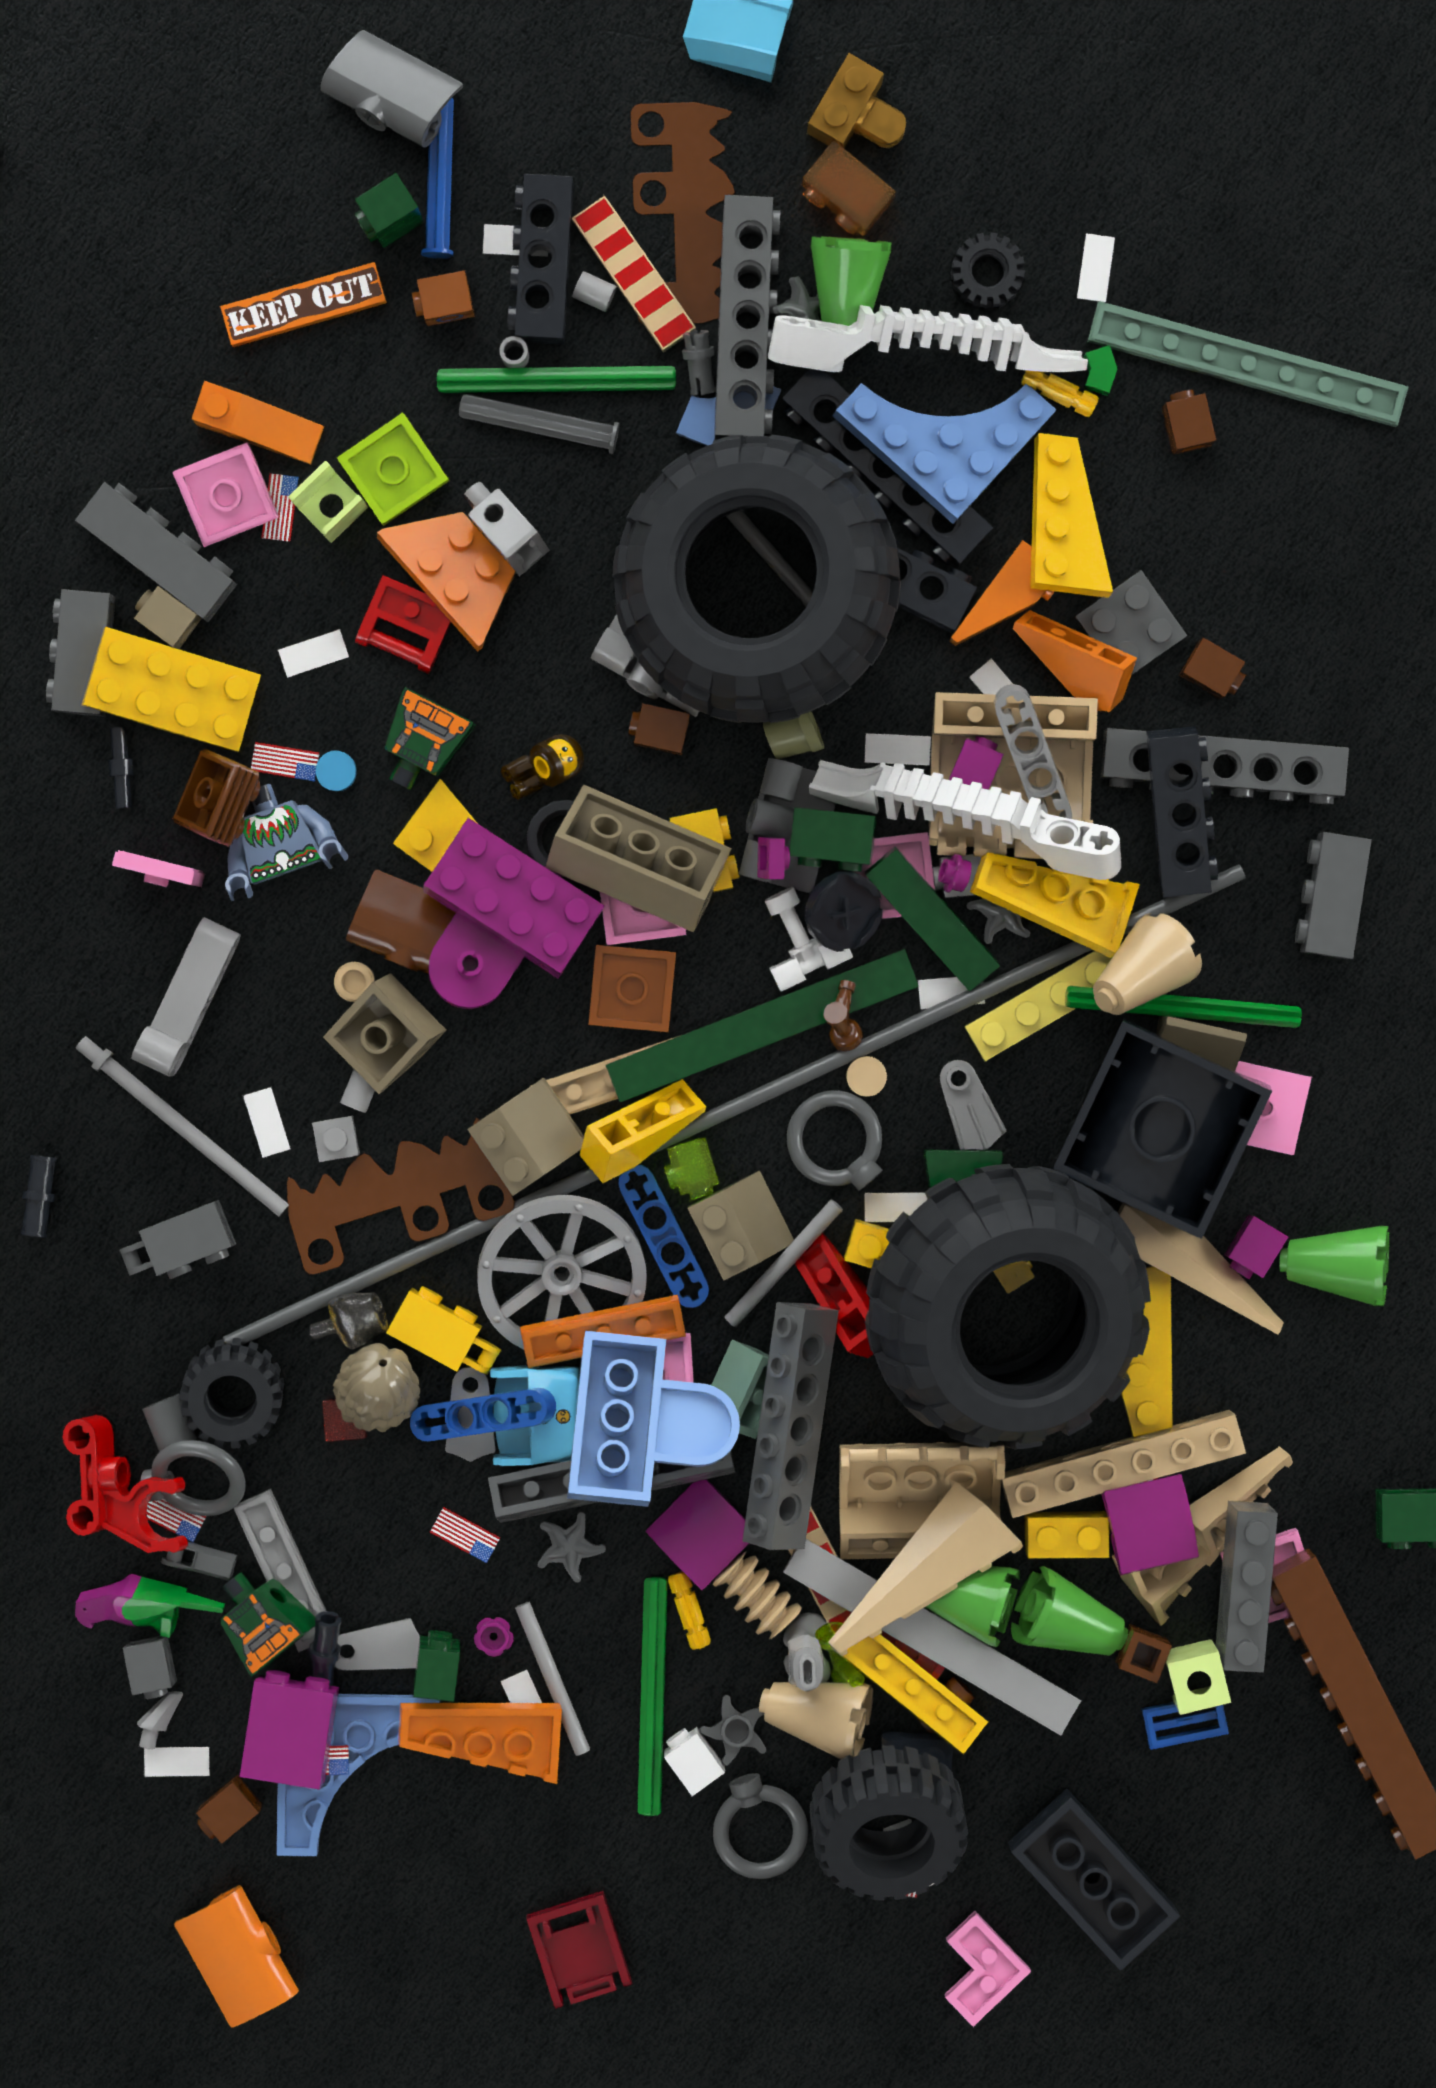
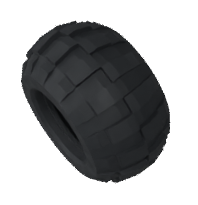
M742 434L717 439L711 445L689 455L683 454L662 469L663 473L645 493H640L626 517L628 521L620 544L616 547L613 561L612 577L615 580V609L623 635L626 637L644 670L657 684L682 703L712 717L737 723H776L796 719L800 715L813 711L825 704L829 705L849 691L851 686L863 675L868 667L874 664L883 650L895 612L898 610L901 588L898 549L894 534L881 505L865 483L852 469L830 453L827 454L815 447L804 444L801 440L773 434L770 437H744ZM752 507L768 508L793 520L808 537L816 559L817 575L815 588L802 614L783 630L760 638L734 637L715 629L699 615L687 591L686 565L694 546L714 523L742 509Z
M1010 1164L975 1168V1174H972L970 1177L957 1182L953 1178H947L925 1191L924 1193L928 1200L920 1205L911 1215L902 1212L886 1233L889 1244L880 1260L874 1259L866 1294L870 1297L869 1312H867L865 1320L870 1350L876 1358L885 1382L902 1404L925 1425L946 1432L952 1439L989 1448L990 1442H1003L1006 1447L1012 1449L1042 1446V1441L1046 1439L1047 1435L1061 1430L1062 1433L1070 1436L1093 1422L1089 1414L1106 1398L1115 1402L1130 1382V1377L1126 1371L1133 1357H1138V1354L1143 1355L1150 1330L1148 1319L1143 1315L1144 1304L1151 1302L1146 1265L1140 1259L1135 1237L1127 1224L1091 1188L1070 1179L1064 1173L1040 1166L1013 1168ZM1020 1261L1048 1263L1069 1275V1293L1065 1310L1056 1328L1041 1345L1027 1355L1003 1364L975 1365L969 1362L961 1343V1315L971 1292L987 1275L1002 1266Z

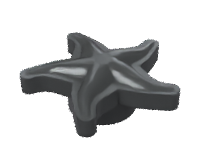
M791 277L789 279L792 288L791 298L782 304L774 306L773 313L781 314V316L820 321L818 316L820 313L818 293L816 297H809L800 277Z
M986 899L967 903V909L978 910L987 918L984 930V942L986 944H990L994 934L1004 928L1024 938L1030 936V931L1022 925L1020 915Z
M579 1512L577 1521L567 1529L546 1521L540 1524V1528L549 1534L552 1546L546 1550L538 1561L539 1568H544L548 1563L552 1562L563 1563L571 1578L575 1582H580L582 1577L579 1573L581 1559L605 1552L606 1546L604 1544L595 1545L584 1537L586 1527L584 1512Z
M724 1695L721 1705L722 1720L711 1727L704 1725L700 1727L702 1734L723 1741L725 1755L722 1758V1764L725 1766L729 1765L739 1753L741 1747L756 1748L761 1754L766 1752V1747L762 1740L753 1731L758 1718L765 1713L759 1712V1707L740 1713L731 1705L730 1696Z

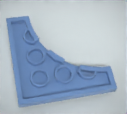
M861 383L835 411L833 417L954 524L1048 421L1056 409L1032 387L1025 384L1017 393L1004 402L981 412L963 416H932L916 413L892 404Z
M338 1694L330 1746L348 1745L349 1774L326 1775L325 1783L320 1790L278 1783L277 1856H317L324 1817L335 1793L342 1783L367 1759L388 1747L391 1748L399 1745L400 1703H440V1700L413 1697V1695Z

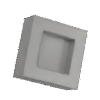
M353 1115L312 1123L319 1162L360 1155Z

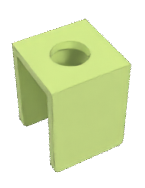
M327 461L321 464L288 497L331 543L368 508L365 501L340 478ZM330 494L339 496L343 501V509L333 518L326 517L320 510L322 499Z
M1212 1639L1170 1650L1166 1665L1175 1694L1172 1696L1173 1702L1180 1715L1231 1703L1220 1654ZM1202 1671L1209 1675L1211 1679L1210 1686L1192 1691L1188 1689L1187 1680L1192 1673Z

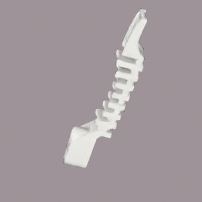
M860 305L857 321L850 326L792 316H776L768 353L770 360L780 364L828 372H840L843 368L844 359L870 341L877 343L878 351L888 353L892 333H894V338L898 339L899 348L909 349L912 334L915 332L914 338H918L920 347L930 348L932 335L935 334L934 339L938 340L940 349L950 350L952 337L954 336L953 344H957L959 353L968 355L972 338H974L971 351L976 352L978 360L986 362L988 361L993 340L989 360L994 361L996 370L1006 371L1008 358L1010 361L1016 362V369L1038 372L1086 370L1088 359L1081 357V351L1049 349L1036 344L1030 339L1029 334L1024 331L1021 324H1012L1009 319L998 318V322H992L989 317L979 316L978 320H972L969 315L960 313L958 318H952L950 313L941 311L939 316H933L930 311L921 309L919 314H913L910 309L900 307L899 312H893L890 307L880 305L879 311L875 314L869 306Z
M820 760L817 773L813 782L809 785V793L814 796L875 814L879 810L877 796L883 797L887 818L897 820L901 805L904 803L905 818L915 820L920 806L923 807L924 820L934 822L937 811L942 812L943 822L951 825L954 824L956 815L961 816L963 828L973 830L975 820L981 821L982 833L984 835L993 836L995 826H1001L1002 843L1012 844L1014 838L1020 839L1021 842L1043 858L1052 869L1059 872L1097 880H1106L1116 876L1121 869L1120 838L1114 829L1098 824L1049 815L1042 810L1041 799L1031 797L1029 803L1021 798V793L1011 791L1010 795L1002 793L1001 788L992 786L990 790L982 788L981 783L972 782L971 785L963 784V779L953 777L950 781L944 779L943 774L933 772L932 776L924 774V769L914 768L913 771L905 770L903 764L894 763L892 767L883 762L872 768L855 769Z

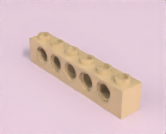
M1226 1410L1172 1425V1428L1138 1437L1125 1438L1005 1472V1478L1001 1479V1484L1009 1513L1012 1518L1102 1494L1104 1491L1138 1484L1246 1454L1236 1415L1232 1411Z

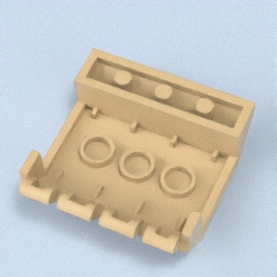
M936 692L932 726L930 776H932L933 772L943 774L944 779L948 780L966 738L974 741L976 735L997 743L996 751L1004 754L989 790L993 786L1001 788L1002 793L1010 795L1011 791L1021 793V798L1029 803L996 715L994 704L996 695ZM1014 696L1007 697V705L1002 707V709L1010 708L1015 724L1022 722L1019 704L1024 701H1016ZM1030 696L1068 797L1072 819L1093 823V820H1090L1093 741L1096 739L1098 698ZM1029 717L1025 721H1032V719ZM1029 731L1020 733L1015 739V745L1023 751L1032 750L1038 743V737ZM1036 768L1030 773L1028 780L1033 786L1044 787L1051 781L1052 774L1045 768ZM1051 795L1044 797L1049 815L1059 816V813L1064 811V809L1057 810L1055 808ZM937 811L934 822L929 821V845L937 846V855L953 856L958 854L966 856V847H973L975 857H982L987 852L1006 856L1007 848H1014V858L1043 859L1021 842L1020 839L1014 838L1012 844L1002 843L1001 826L996 825L993 836L982 833L981 821L975 820L973 830L963 828L961 816L956 815L953 825L944 823L943 814L940 811Z
M964 1442L858 1443L840 1445V1559L896 1558L955 1482L985 1503L1001 1520L1000 1489L1001 1479L1005 1478L1004 1444L1002 1442H990L989 1448Z

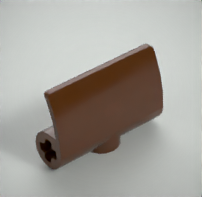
M375 870L354 915L346 941L385 956L384 959L415 972L419 970L429 974L428 966L431 952L456 913L424 893L423 888L380 870Z

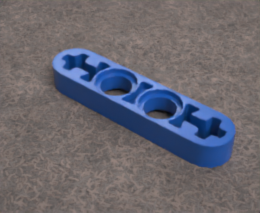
M638 1164L619 1176L618 1184L620 1191L673 1295H678L679 1303L684 1307L693 1308L700 1306L708 1296L709 1285L653 1173L648 1167ZM635 1171L638 1176L643 1174L647 1176L648 1181L643 1184V1187L648 1196L652 1191H655L658 1199L646 1201L639 1209L633 1203V1201L641 1200L635 1188L628 1190L625 1185L630 1180L629 1173ZM657 1206L664 1210L667 1217L664 1226L659 1229H651L645 1225L643 1214L649 1207ZM677 1242L684 1248L685 1255L679 1264L670 1265L662 1259L661 1250L665 1244ZM689 1262L692 1263L695 1269L687 1271L691 1282L696 1283L699 1281L702 1284V1288L698 1290L699 1297L695 1300H692L689 1295L683 1297L680 1294V1291L684 1288L681 1276L679 1275L675 1280H672L669 1274L670 1272L682 1270Z
M532 1388L433 1403L418 1407L412 1413L410 1427L416 1438L422 1441H435L536 1426L549 1422L554 1417L556 1401L550 1391L544 1388ZM497 1401L504 1403L508 1410V1417L504 1423L498 1422L493 1416V1406ZM533 1402L541 1403L542 1409L540 1411L521 1413L520 1405ZM462 1406L469 1408L473 1415V1422L469 1428L463 1427L458 1420V1412ZM445 1416L446 1424L426 1427L425 1419Z

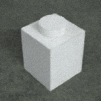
M698 1727L690 1732L684 1728L666 1741L669 1747L664 1750V1758L692 1796L725 1773V1765L722 1764L721 1759Z

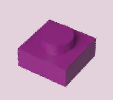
M758 837L757 878L784 879V870H788L790 865V851L788 846H785V839Z

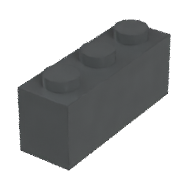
M61 589V599L56 598L54 601L53 622L59 624L57 639H52L50 643L49 658L51 663H55L54 679H48L46 701L47 703H52L51 710L57 713L106 717V712L82 706V702L105 627L113 629L116 597L112 594Z
M1322 832L1318 833L1317 840L1310 841L1307 863L1313 864L1311 880L1305 879L1301 895V903L1307 904L1305 920H1298L1295 934V943L1301 944L1300 952L1341 959H1353L1372 839Z

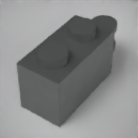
M217 1200L140 1230L139 1233L142 1241L119 1249L129 1276L153 1267L156 1276L167 1272L169 1279L192 1271L190 1263L201 1258H205L208 1265L228 1257L227 1248L236 1245L220 1201ZM145 1246L150 1261L142 1264L137 1249Z

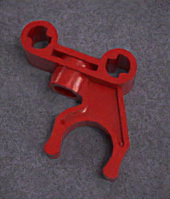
M93 1415L69 1422L63 1430V1442L71 1453L80 1455L82 1499L73 1502L67 1510L66 1519L70 1529L82 1536L106 1529L147 1553L157 1551L176 1553L185 1550L188 1546V1540L184 1535L174 1538L161 1537L149 1525L146 1514L148 1502L158 1491L169 1494L181 1492L185 1489L184 1479L182 1477L173 1479L150 1477L137 1483L129 1492L130 1465L125 1457L114 1456V1434L109 1420L101 1415ZM90 1510L93 1513V1519L91 1518Z

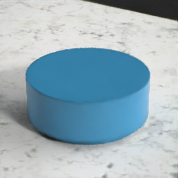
M341 751L327 752L318 760L316 765V777L319 783L331 791L338 792L348 789L354 783L357 776V767L354 760Z

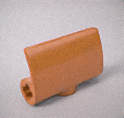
M241 1885L224 1892L212 1900L207 1907L175 1922L174 1925L231 2027H236L279 2006L299 1992L279 1956L281 1950L273 1931L265 1921L261 1923Z

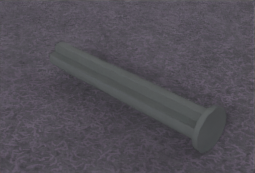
M468 394L463 395L459 406V416L465 419L609 449V454H613L616 447L619 422H615L613 426Z

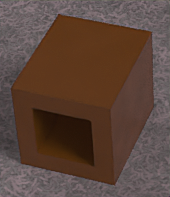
M1185 390L1170 395L1171 401L1164 404L1162 412L1172 454L1175 455L1212 446L1216 441L1206 394L1194 395V390Z
M1203 637L1197 643L1179 676L1220 700L1226 696L1227 692L1234 695L1246 676V674L1240 671L1245 661Z
M642 703L641 712L633 711L628 735L635 736L634 745L682 755L690 714Z
M1129 1624L1127 1640L1123 1648L1119 1650L1115 1662L1124 1671L1158 1683L1172 1645L1165 1637Z
M237 1775L199 1807L196 1814L200 1819L197 1822L209 1838L213 1839L216 1837L222 1844L260 1812L263 1804Z

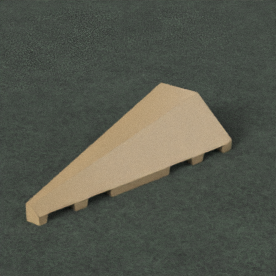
M1121 1202L1122 1204L1117 1213L1134 1235L1141 1260L1279 1335L1284 1322L1238 1272L1229 1267L1230 1264L1204 1236L1200 1239Z
M1280 1446L1189 1505L1197 1540L1198 1558L1120 1576L1160 1626L1169 1618L1165 1611L1179 1594L1186 1597L1192 1588L1188 1582L1196 1572L1205 1565L1210 1567L1224 1550L1228 1501L1253 1502L1257 1496L1265 1498L1271 1491L1267 1484L1273 1476L1284 1466L1289 1468L1292 1465L1293 1461L1290 1454ZM1114 1554V1555H1112V1559H1113V1561H1114V1563H1115V1565H1116V1568H1117V1570H1118V1572H1119L1118 1565H1117V1561H1116L1115 1554Z
M955 1482L828 1642L836 1653L843 1657L848 1654V1648L868 1636L872 1639L882 1633V1628L900 1617L903 1619L908 1618L958 1587L957 1583L978 1570L984 1572L991 1568V1562L1010 1551L1016 1553L1023 1547L1022 1542L985 1503Z

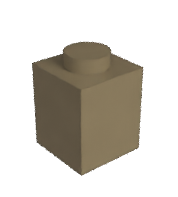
M157 586L154 592L147 590L135 606V609L139 612L134 619L176 649H180L202 619L159 586Z

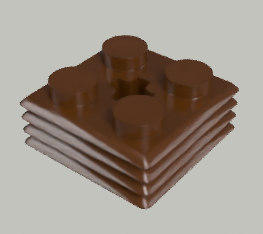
M201 750L174 814V823L229 847L233 844L234 840L241 836L245 826L243 817L247 807L259 794V772L210 750Z

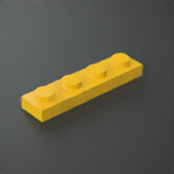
M881 1634L873 1639L868 1636L848 1648V1654L843 1656L845 1660L961 1754L966 1752L988 1723L987 1720Z

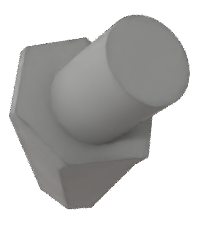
M168 1692L137 1722V1725L143 1728L140 1747L155 1749L159 1731H166L183 1696L182 1692Z

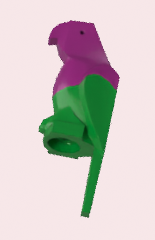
M131 1574L111 1585L81 1592L76 1601L75 1616L83 1626L92 1628L94 1623L110 1620L133 1627L151 1626L160 1636L170 1638L179 1619L180 1607L223 1613L225 1604L186 1592L188 1588Z

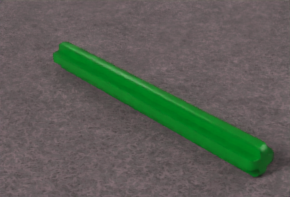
M673 366L440 369L437 373V388L441 393L673 390L676 387V370Z
M1067 987L1065 993V1004L1067 1007L1101 1010L1095 1002L1093 988ZM1166 994L1125 1012L1298 1028L1302 1020V1010L1297 1006Z
M648 1577L644 1580L638 1813L644 1816H656L661 1813L668 1585L667 1579L662 1577Z

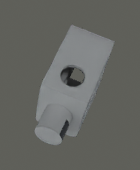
M477 482L464 493L463 499L473 509L468 516L487 540L512 566L519 577L550 551L536 529L500 489L490 493L481 482Z

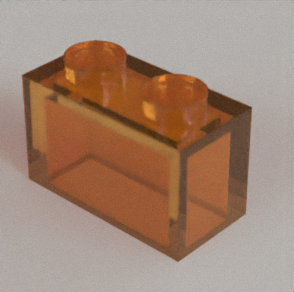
M834 140L802 180V186L806 189L804 195L809 201L820 209L826 205L837 214L835 221L843 229L851 234L858 231L863 236L866 235L893 202L896 194L894 189Z

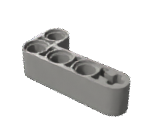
M205 917L200 921L151 1026H147L134 1048L132 1060L166 1076H174L177 1073L236 950L241 934Z

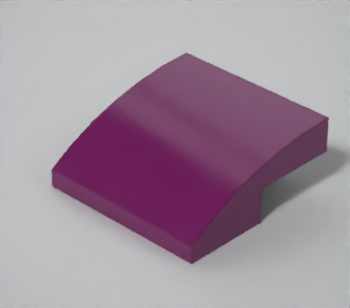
M1182 1474L1112 1489L1102 1493L1112 1532L1110 1539L1120 1576L1199 1557L1192 1515Z
M708 1479L693 1482L645 1530L668 1557L701 1590L749 1544L742 1541L745 1518Z

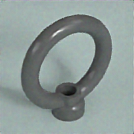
M830 1090L809 1097L795 1110L787 1128V1148L794 1165L805 1177L825 1186H844L852 1183L860 1191L883 1171L876 1163L882 1148L881 1125L873 1109L863 1099L849 1092ZM838 1106L852 1111L862 1121L866 1131V1146L863 1154L848 1168L842 1170H827L819 1167L810 1160L804 1150L802 1137L807 1121L814 1113L826 1107Z
M196 1440L179 1441L164 1447L154 1458L152 1469L144 1470L141 1475V1481L150 1477L173 1479L175 1476L171 1471H167L168 1466L174 1460L187 1456L203 1458L219 1466L226 1473L230 1483L229 1490L224 1496L214 1500H200L187 1496L182 1492L169 1494L158 1491L149 1501L165 1499L175 1508L199 1516H215L230 1511L241 1501L246 1487L244 1473L240 1465L229 1453L213 1444Z
M757 1773L743 1775L732 1780L729 1783L732 1795L720 1807L713 1826V1840L718 1855L731 1870L744 1877L768 1879L783 1874L797 1863L807 1844L808 1822L804 1810L798 1801L786 1791L774 1786L762 1785L760 1775ZM762 1801H768L777 1804L788 1814L793 1829L792 1839L787 1850L775 1860L765 1863L750 1862L739 1856L733 1849L729 1839V1826L733 1816L740 1808H748Z

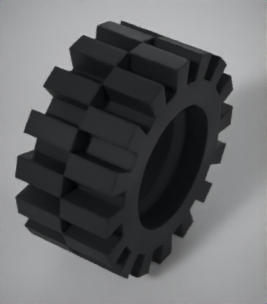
M990 232V235L984 236V233L976 234V237L973 239H967L963 246L957 250L952 263L951 280L954 283L953 288L956 293L958 292L961 295L960 299L964 303L968 301L975 309L984 307L985 310H992L993 307L998 306L1001 308L1005 306L1006 302L1011 301L1016 296L1024 279L1025 262L1023 256L1020 257V249L1016 244L1013 246L1009 243L1010 239L1006 236L1003 238L997 237L998 233ZM993 257L1001 263L1003 278L998 284L987 287L976 282L972 274V267L978 259Z

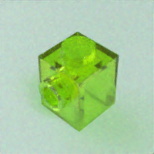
M706 1136L667 1148L671 1164L664 1166L671 1189L678 1187L680 1195L689 1193L691 1200L714 1193L712 1186L719 1184V1179Z

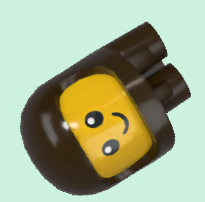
M559 734L533 746L529 756H521L503 766L501 774L507 782L511 781L510 792L515 799H521L540 790L543 785L553 787L577 775L583 766L584 754L581 746L573 737Z

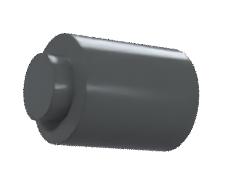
M180 1394L168 1397L142 1409L159 1452L172 1443L197 1439L195 1431H192L187 1425L189 1417H183L181 1406L183 1401L180 1400Z

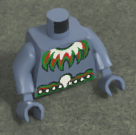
M271 784L260 787L257 798L252 802L255 814L244 817V830L241 836L230 845L227 857L229 877L225 882V887L231 901H234V892L240 888H245L247 897L251 898L253 891L250 882L256 885L323 861L329 869H332L330 859L334 854L340 853L345 861L348 859V854L338 842L328 820L310 806L297 805L293 800L278 805Z

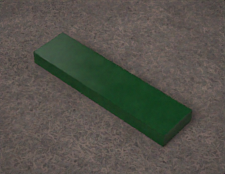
M896 846L865 871L867 878L871 880L969 992L1000 967L995 957Z

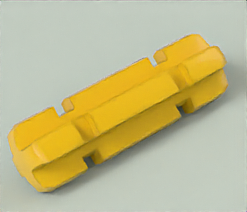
M1026 370L1021 382L1023 386L1027 384L1034 390L1036 388L1041 390V395L1067 408L1070 406L1075 407V412L1086 417L1091 416L1099 399L1097 395L1087 390L1084 393L1079 391V386L1052 373L1048 376L1044 372Z
M683 1571L674 1573L668 1577V1583L672 1594H676L674 1601L683 1628L688 1630L686 1636L692 1650L704 1648L710 1644L711 1639L707 1627H703L705 1622L695 1591L690 1589L692 1587L691 1579Z

